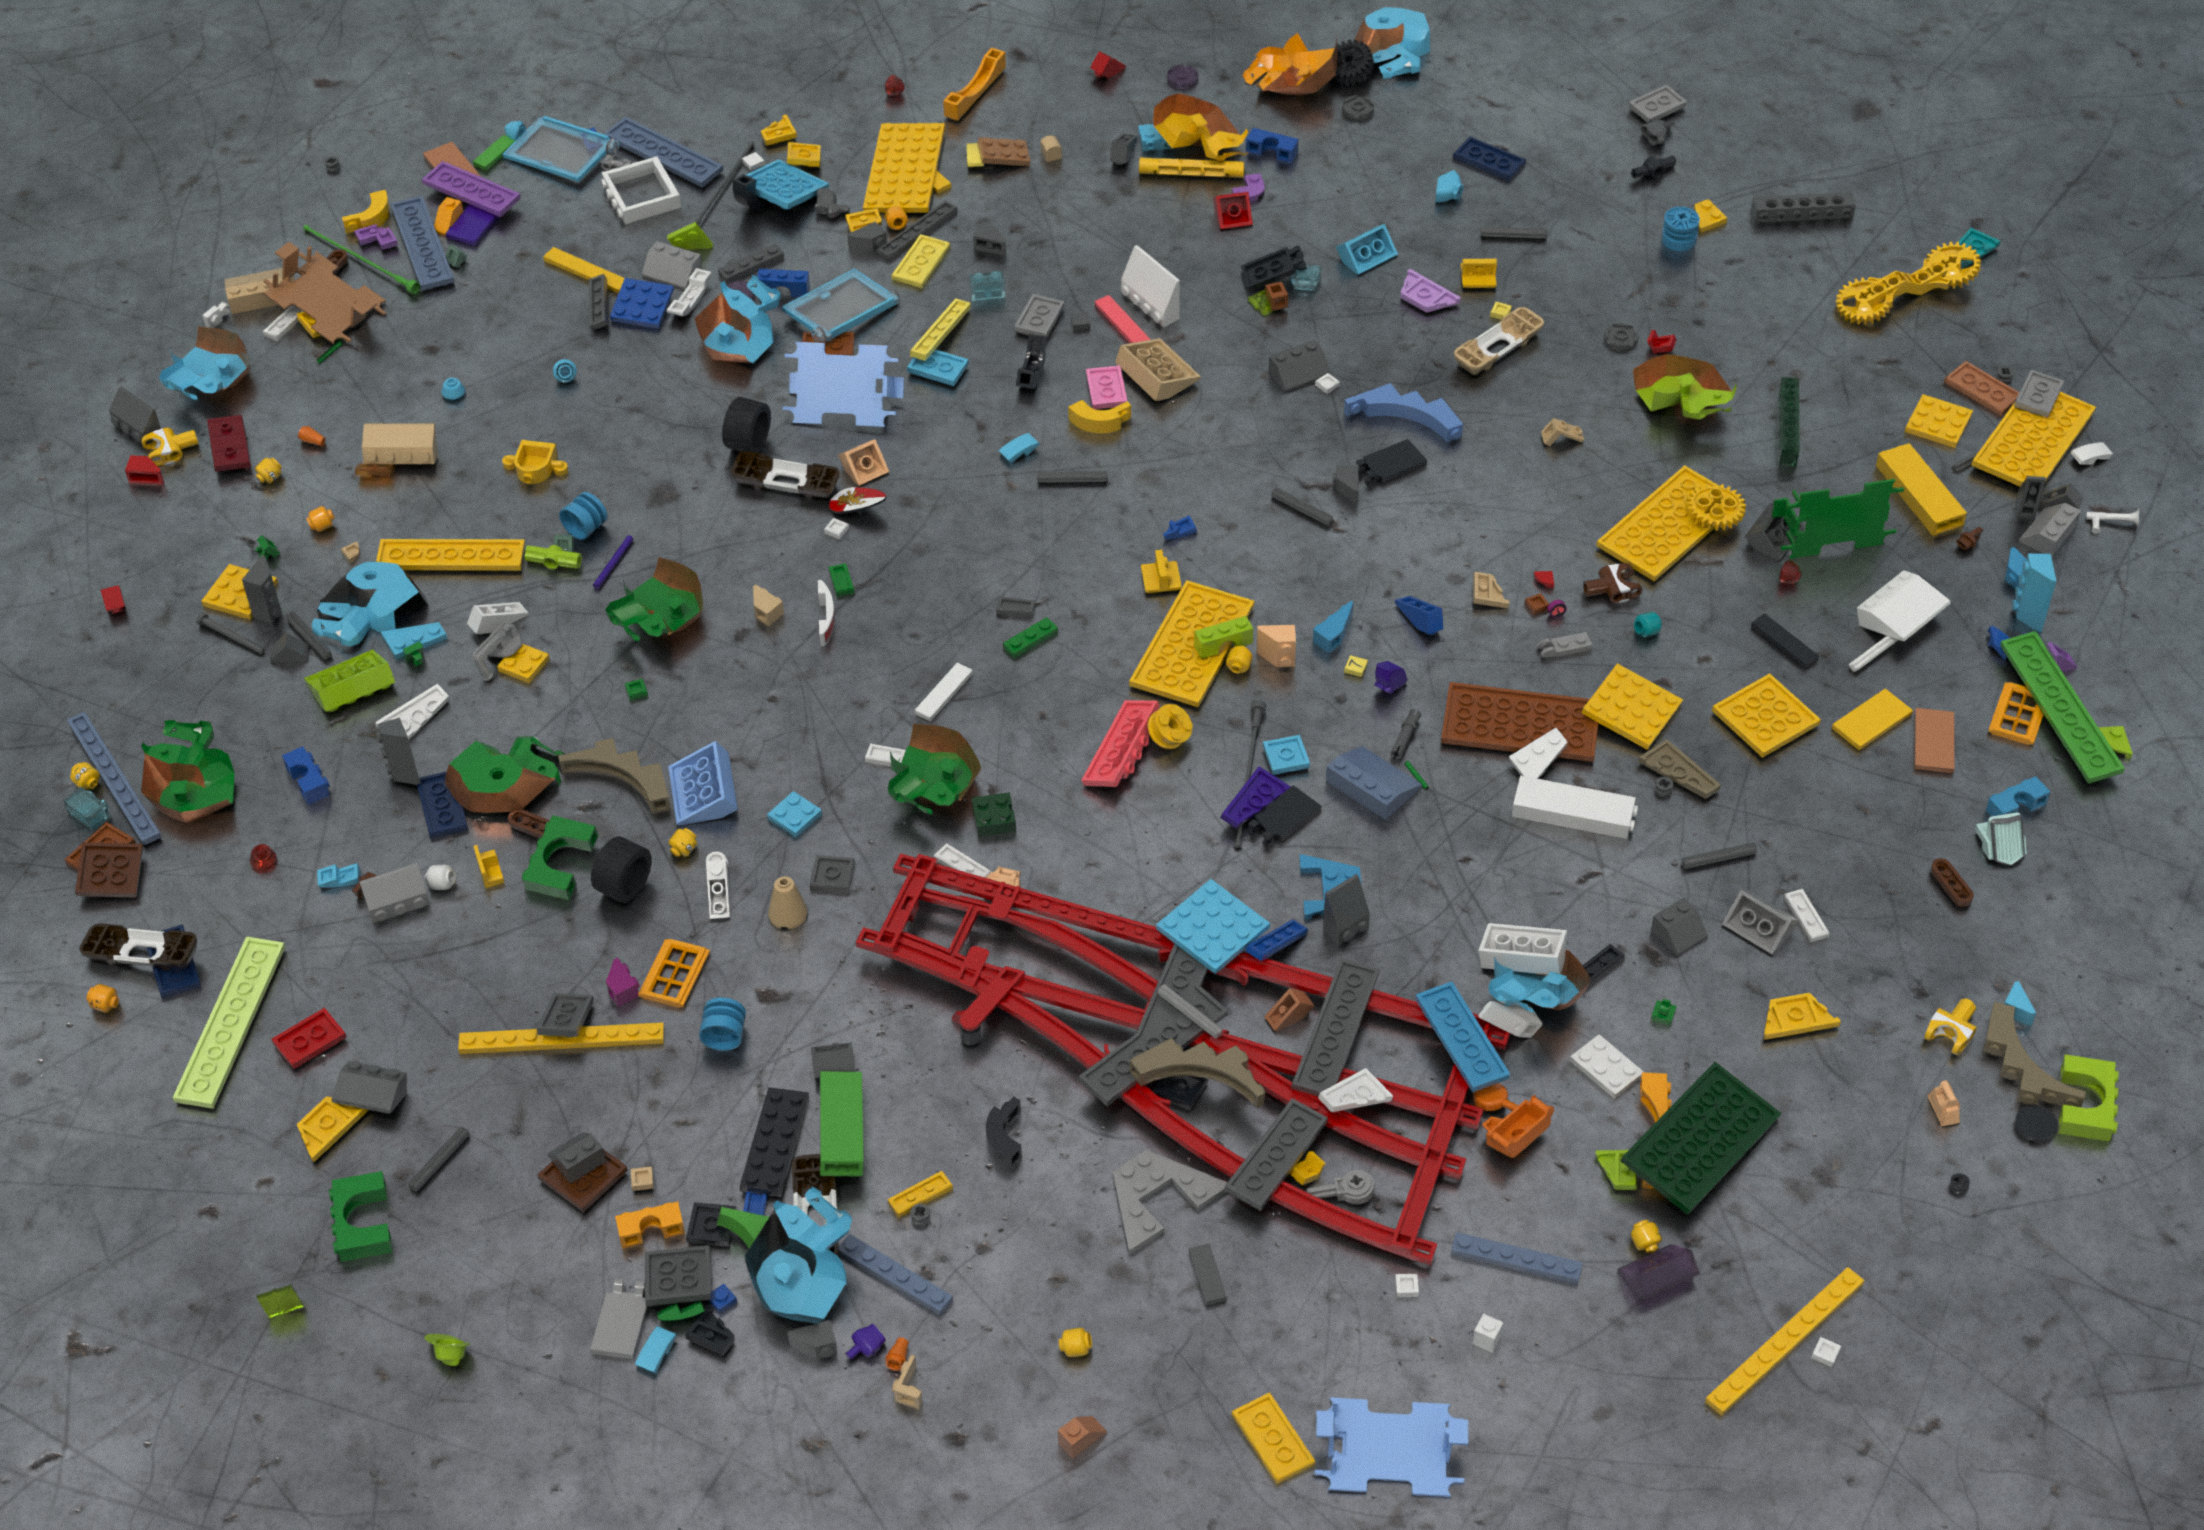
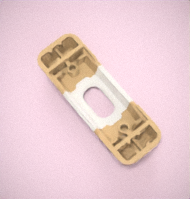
M1517 308L1503 317L1501 322L1474 340L1470 339L1454 351V357L1458 365L1471 374L1476 375L1484 369H1490L1493 363L1518 346L1526 345L1530 338L1538 334L1543 327L1544 321L1540 316L1527 308ZM1498 340H1506L1509 343V346L1495 354L1487 350L1489 346Z

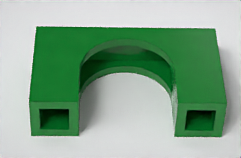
M552 815L550 821L545 825L542 838H539L535 853L530 857L527 870H524L522 874V881L526 890L570 900L577 885L574 875L547 866V861L553 852L564 847H573L592 852L599 837L596 826Z
M383 1171L332 1180V1189H329L330 1201L334 1204V1206L330 1207L332 1219H335V1224H332L333 1237H336V1241L333 1242L335 1255L339 1254L341 1262L393 1253L391 1233L387 1223L364 1228L354 1227L347 1223L349 1215L357 1207L388 1200Z

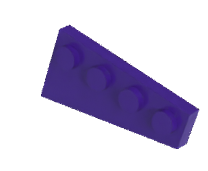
M1259 766L1227 806L1220 818L1233 827L1238 828L1291 786Z

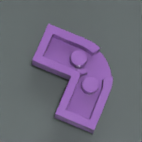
M1258 173L1244 175L1246 186L1232 188V194L1248 191L1250 202L1258 200V196L1264 193L1265 185L1261 174Z
M376 224L355 230V236L360 245L376 240L382 250L398 245L397 239L389 227L386 229L377 228Z

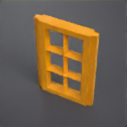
M2005 682L1988 732L2026 745L2034 744L2044 714L2037 703L2035 708L2024 705L2027 696L2033 698L2027 687ZM2013 692L2023 695L2021 703L2010 701ZM2008 705L2019 708L2016 717L2006 715ZM2022 710L2033 712L2030 721L2020 719ZM2004 719L2014 722L2011 731L2001 728ZM2017 724L2028 726L2025 735L2015 732Z
M665 939L638 996L642 997V999L684 1008L710 954V950L673 939ZM672 949L683 951L678 962L667 960ZM686 952L697 954L692 966L682 964ZM665 964L675 966L670 979L659 976ZM679 968L689 970L684 982L673 980ZM657 980L667 982L662 994L652 992ZM671 984L681 986L676 998L666 996Z

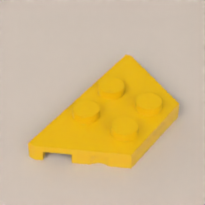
M1810 993L1770 999L1763 1038L1767 1040L1839 1027L1841 1021L1838 1017L1834 1018L1827 1012L1828 1008L1819 1003Z
M325 1097L297 1123L298 1130L311 1160L315 1162L369 1109L332 1102V1097Z

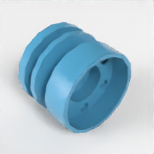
M1683 206L1671 208L1666 212L1661 239L1667 248L1674 251H1687L1695 246L1700 222L1697 212Z
M589 492L580 493L572 500V503L570 502L559 511V518L563 527L569 534L574 535L579 540H584L590 536L608 518L604 505Z
M719 997L707 1001L704 1005L700 1025V1041L708 1048L714 1050L728 1051L737 1048L742 1041L746 1017L744 1006L730 998Z

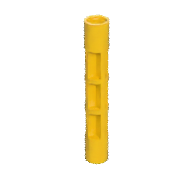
M1140 157L1139 174L1244 178V162Z

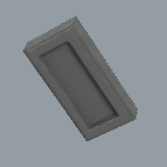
M999 596L996 614L1033 618L1036 600Z

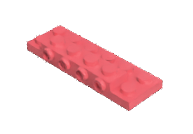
M1124 701L1081 780L1084 786L1117 787L1121 778L1127 779L1128 775L1134 772L1136 760L1141 759L1143 747L1149 744L1148 719L1154 712L1158 711L1160 707L1158 701Z

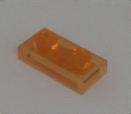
M358 463L355 468V475H361L363 478H368L372 475H379L382 478L389 477L394 471V464Z

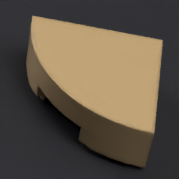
M357 541L341 548L342 554L349 563L354 562L360 554Z

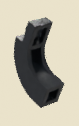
M742 174L733 180V195L739 204L754 211L765 209V203L768 200L757 196L755 179Z
M1029 334L1026 357L1022 368H1018L1016 386L1033 389L1038 385L1046 358L1047 336Z
M1014 1096L1009 1102L1003 1104L1001 1110L994 1106L986 1120V1141L989 1153L998 1164L1007 1170H1010L1022 1157L1021 1144L1011 1139L1005 1133L1006 1128L1021 1113L1020 1100Z

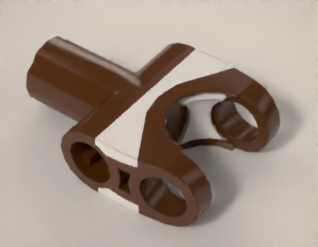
M1627 563L1604 566L1598 572L1599 579L1583 582L1586 597L1607 593L1612 603L1625 602L1637 598L1642 593V587L1638 583L1624 581L1634 573L1632 566Z

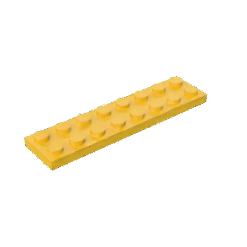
M381 539L376 562L398 564L402 570L521 571L526 544L525 539Z

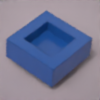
M722 1284L711 1292V1300L708 1301L721 1314L737 1303V1298L725 1284Z

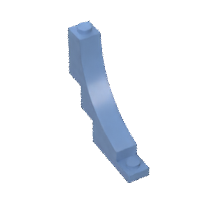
M1389 383L1345 399L1344 413L1347 417L1362 411L1367 417H1401L1429 427L1446 442L1462 437L1463 423L1442 398L1426 403L1417 391L1401 396L1393 385Z

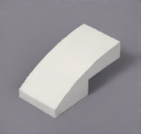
M2103 442L2087 444L2071 451V454L2079 464L2093 465L2097 459H2110L2113 455Z

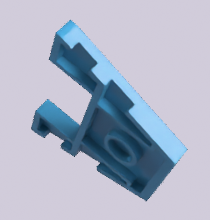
M1300 854V873H1321L1323 900L1303 901L1304 920L1311 919L1316 914L1324 915L1326 892L1355 874L1359 876L1361 882L1360 867Z

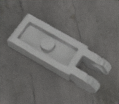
M1586 632L1553 638L1551 640L1546 638L1540 640L1537 644L1538 648L1542 650L1541 655L1543 658L1560 657L1592 650V643Z

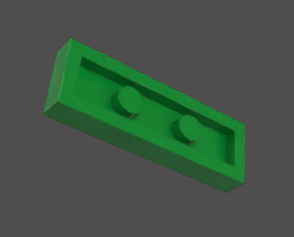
M1046 617L1003 642V648L1013 658H1016L1058 633V627Z

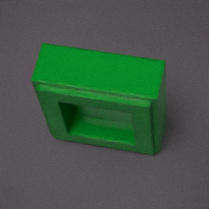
M643 678L624 683L630 701L648 696Z

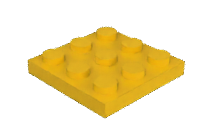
M1922 394L1905 427V432L1956 448L1973 414V410Z
M229 564L202 599V606L251 620L253 616L242 582L249 569ZM272 576L274 586H276L278 583L277 577Z

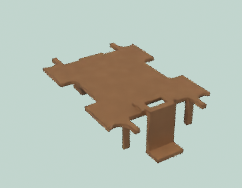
M291 242L286 243L275 252L277 256L283 259V281L278 284V273L275 272L273 274V283L267 279L263 280L269 286V290L263 292V294L283 309L295 305L317 321L311 328L334 344L335 340L344 339L350 343L352 340L343 334L344 331L349 327L353 328L366 318V314L372 309H375L383 316L386 314L380 308V305L386 302L385 299L365 285L359 289H354L333 274L338 269V266L317 251L311 256V246L307 248L306 256L301 252L299 253V248ZM299 256L307 261L300 268L298 267ZM298 273L301 275L294 282L290 281L294 274Z

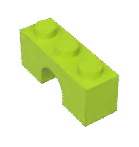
M1247 616L1199 629L1194 631V647L1200 658L1203 659L1219 654V647L1226 641H1232L1234 646H1247L1253 644L1254 628Z

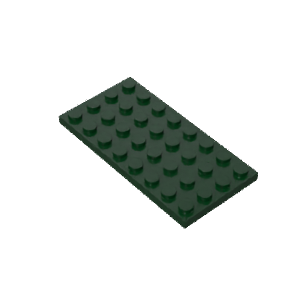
M1714 1062L1622 1156L1620 1161L1688 1215L1775 1123L1782 1113L1722 1066Z

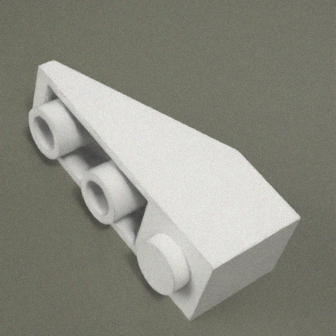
M726 859L706 861L710 920L730 918L728 865Z
M1490 1001L1478 1015L1481 1019L1518 1037L1531 1038L1542 1026V1022L1535 1012L1526 1011L1517 1005L1507 1006L1501 1002Z

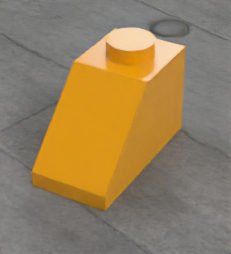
M446 197L438 207L434 223L437 234L446 236L445 233L463 212L461 201Z

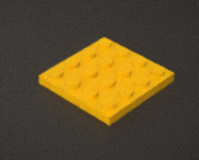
M1617 663L1584 706L1581 713L1648 750L1678 710L1683 699Z
M1770 673L1712 706V712L1762 758L1820 725L1821 719Z

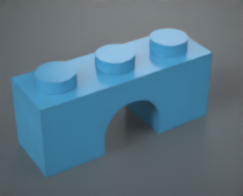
M2036 776L2031 779H2025L2014 787L2010 786L1999 794H1993L1988 799L1986 811L1991 817L2018 813V804H2023L2030 811H2033L2047 804L2050 791Z

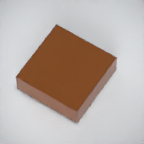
M1541 593L1526 598L1524 602L1533 615L1546 611L1549 605Z

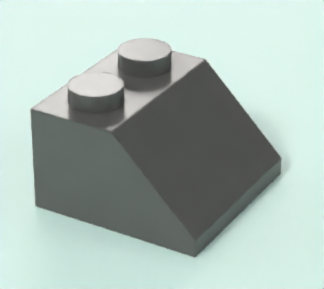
M1685 898L1653 916L1651 931L1676 956L1708 938L1698 911Z
M852 1042L811 1047L814 1078H819L820 1080V1071L855 1072Z
M582 1132L547 1154L570 1184L606 1162L603 1147L592 1134Z

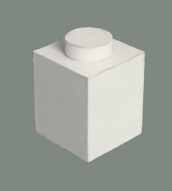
M1483 1314L1474 1330L1473 1344L1493 1353L1502 1336L1504 1322Z

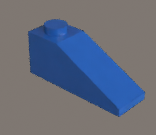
M1412 596L1395 600V604L1418 630L1425 632L1427 635L1436 634V631L1443 630L1442 608Z

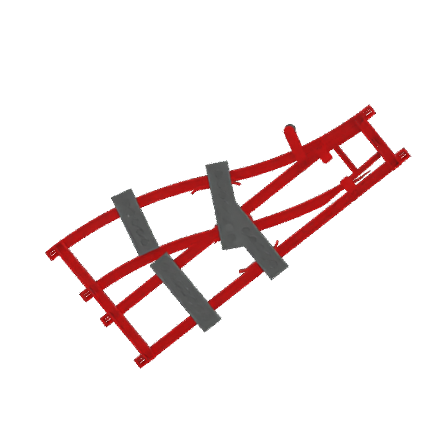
M900 853L893 867V873L906 876L907 878L880 932L863 927L856 940V947L908 964L977 995L978 997L960 1017L961 1041L964 1044L975 1045L980 1041L981 1024L997 1006L1047 1037L1084 1065L1088 1070L1079 1076V1081L1106 1106L1120 1097L1170 1138L1231 1177L1225 1185V1191L1260 1211L1270 1199L1342 1234L1400 1256L1431 1265L1434 1260L1437 1243L1417 1237L1438 1175L1442 1174L1459 1180L1463 1175L1467 1158L1447 1153L1456 1124L1477 1130L1483 1115L1482 1108L1464 1103L1469 1086L1455 1063L1443 1097L1376 1078L1393 1095L1392 1101L1384 1103L1435 1118L1426 1145L1383 1129L1344 1110L1331 1112L1317 1097L1320 1092L1358 1073L1345 1069L1344 1066L1365 1010L1433 1029L1416 1001L1374 990L1380 969L1341 958L1332 978L1270 959L1260 961L1249 953L1241 952L1216 974L1234 979L1244 987L1248 983L1249 976L1325 997L1303 1056L1230 1035L1227 1030H1223L1222 1035L1216 1039L1158 994L1159 987L1166 984L1216 1024L1228 1016V1010L1201 987L1207 972H1213L1159 932L1155 926L1026 890L1020 886L1009 885L1003 881L999 882L937 864L936 858L918 854L917 858ZM903 864V865H906V866H909V867H912V868L909 869V868H906V867H902L901 865ZM927 883L992 900V903L962 895L959 897L925 887ZM919 900L966 911L949 949L904 932L907 922H913L919 910ZM1011 907L1159 949L1160 963H1167L1159 981H1157L1125 959L1075 930L1054 920L1011 910ZM978 915L1006 921L1042 937L1085 960L1149 1002L1144 1010L1028 976L1022 970L1008 966L1001 968L987 964L985 962L989 956V951L978 946H972L967 956L961 955L960 952ZM864 938H865V939L872 940V941H875V942L872 943V942H869V941H865ZM1027 998L1137 1030V1033L1112 1052L1109 1051L1108 1044H1104L1103 1053L1071 1027ZM1472 1013L1492 1046L1505 1049L1510 1033L1481 1019L1478 1014ZM1492 1035L1502 1037L1503 1040L1492 1037ZM1170 1038L1176 1044H1180L1183 1049L1188 1045L1192 1048L1205 1042L1208 1047L1215 1051L1216 1056L1237 1045L1248 1056L1247 1069L1252 1073L1253 1079L1257 1084L1263 1086L1265 1092L1285 1103L1286 1107L1247 1158L1243 1159L1170 1109V1100L1160 1098L1146 1085L1140 1086L1129 1072L1130 1059ZM1275 1071L1295 1076L1293 1082ZM1464 1115L1474 1117L1476 1120L1464 1117ZM1324 1126L1373 1149L1418 1166L1396 1229L1351 1213L1284 1181ZM1447 1164L1459 1167V1169L1448 1167ZM1417 1249H1420V1250H1423V1251H1426V1252H1430V1253H1429V1254L1422 1253V1252L1417 1251Z

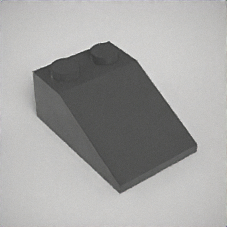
M1355 874L1325 893L1323 931L1339 945L1344 941H1349L1355 934L1367 929L1370 913L1359 876Z

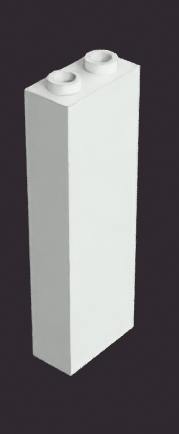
M1520 776L1513 803L1512 817L1627 839L1629 831L1633 832L1635 820H1632V817H1636L1638 806L1635 805L1636 797Z

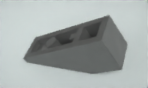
M1122 133L1114 139L1111 144L1110 161H1113L1116 165L1127 163L1131 157L1138 135Z
M2027 476L2016 498L2017 517H2036L2046 477Z

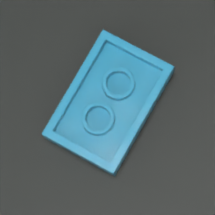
M935 349L926 361L913 358L907 366V372L955 386L968 367L969 359Z

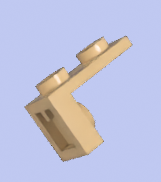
M1555 418L1541 431L1544 444L1551 446L1560 435L1581 443L1584 441L1580 427Z
M911 1355L909 1360L903 1363L901 1368L902 1374L899 1379L894 1381L892 1391L894 1392L896 1402L920 1409L923 1403L922 1391L914 1386H907L917 1367L916 1356Z

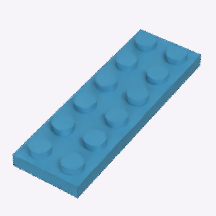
M1452 981L1416 994L1415 1000L1472 1092L1510 1078L1508 1069Z

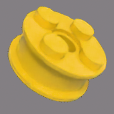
M1166 704L1149 717L1147 726L1150 737L1157 745L1165 749H1175L1189 739L1192 734L1193 724L1189 715L1181 707L1175 704Z

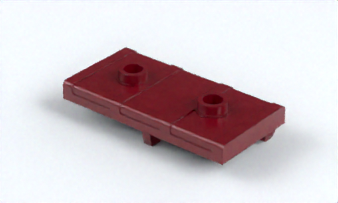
M235 415L207 419L215 472L239 468L250 469L251 464L243 416Z

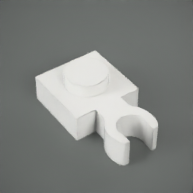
M222 302L218 307L213 306L202 316L205 327L215 328L223 321L222 316L230 312L226 308L229 305Z

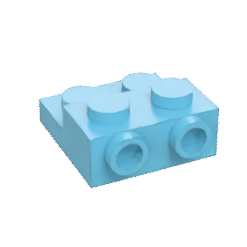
M1154 124L1138 125L1142 151L1172 149L1156 130Z

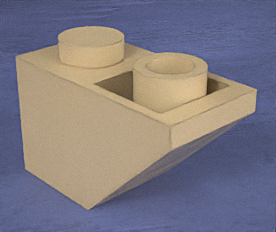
M756 584L753 586L755 618L770 626L784 614L783 601L779 597L770 594L766 589Z

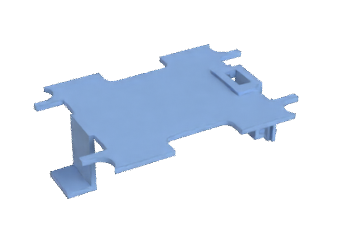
M795 342L797 344L796 351L792 354H785V357L798 358V372H790L789 393L797 394L796 407L783 406L782 409L790 410L794 414L792 423L822 424V415L824 413L854 414L856 426L886 427L884 425L885 417L896 415V411L883 410V397H904V377L884 375V363L898 362V358H890L887 355V348L889 346L859 344L858 354L856 356L826 354L825 343ZM876 379H883L882 393H876Z
M1330 1397L1332 1402L1330 1409L1326 1411L1316 1410V1437L1328 1438V1457L1332 1458L1331 1471L1315 1470V1476H1325L1330 1480L1331 1485L1328 1490L1367 1493V1482L1369 1480L1404 1481L1412 1485V1495L1451 1497L1448 1491L1449 1487L1456 1483L1464 1484V1478L1446 1477V1463H1449L1452 1445H1468V1420L1452 1417L1448 1413L1450 1404L1412 1402V1412L1410 1414L1373 1413L1368 1410V1399ZM1334 1438H1342V1453L1334 1451Z

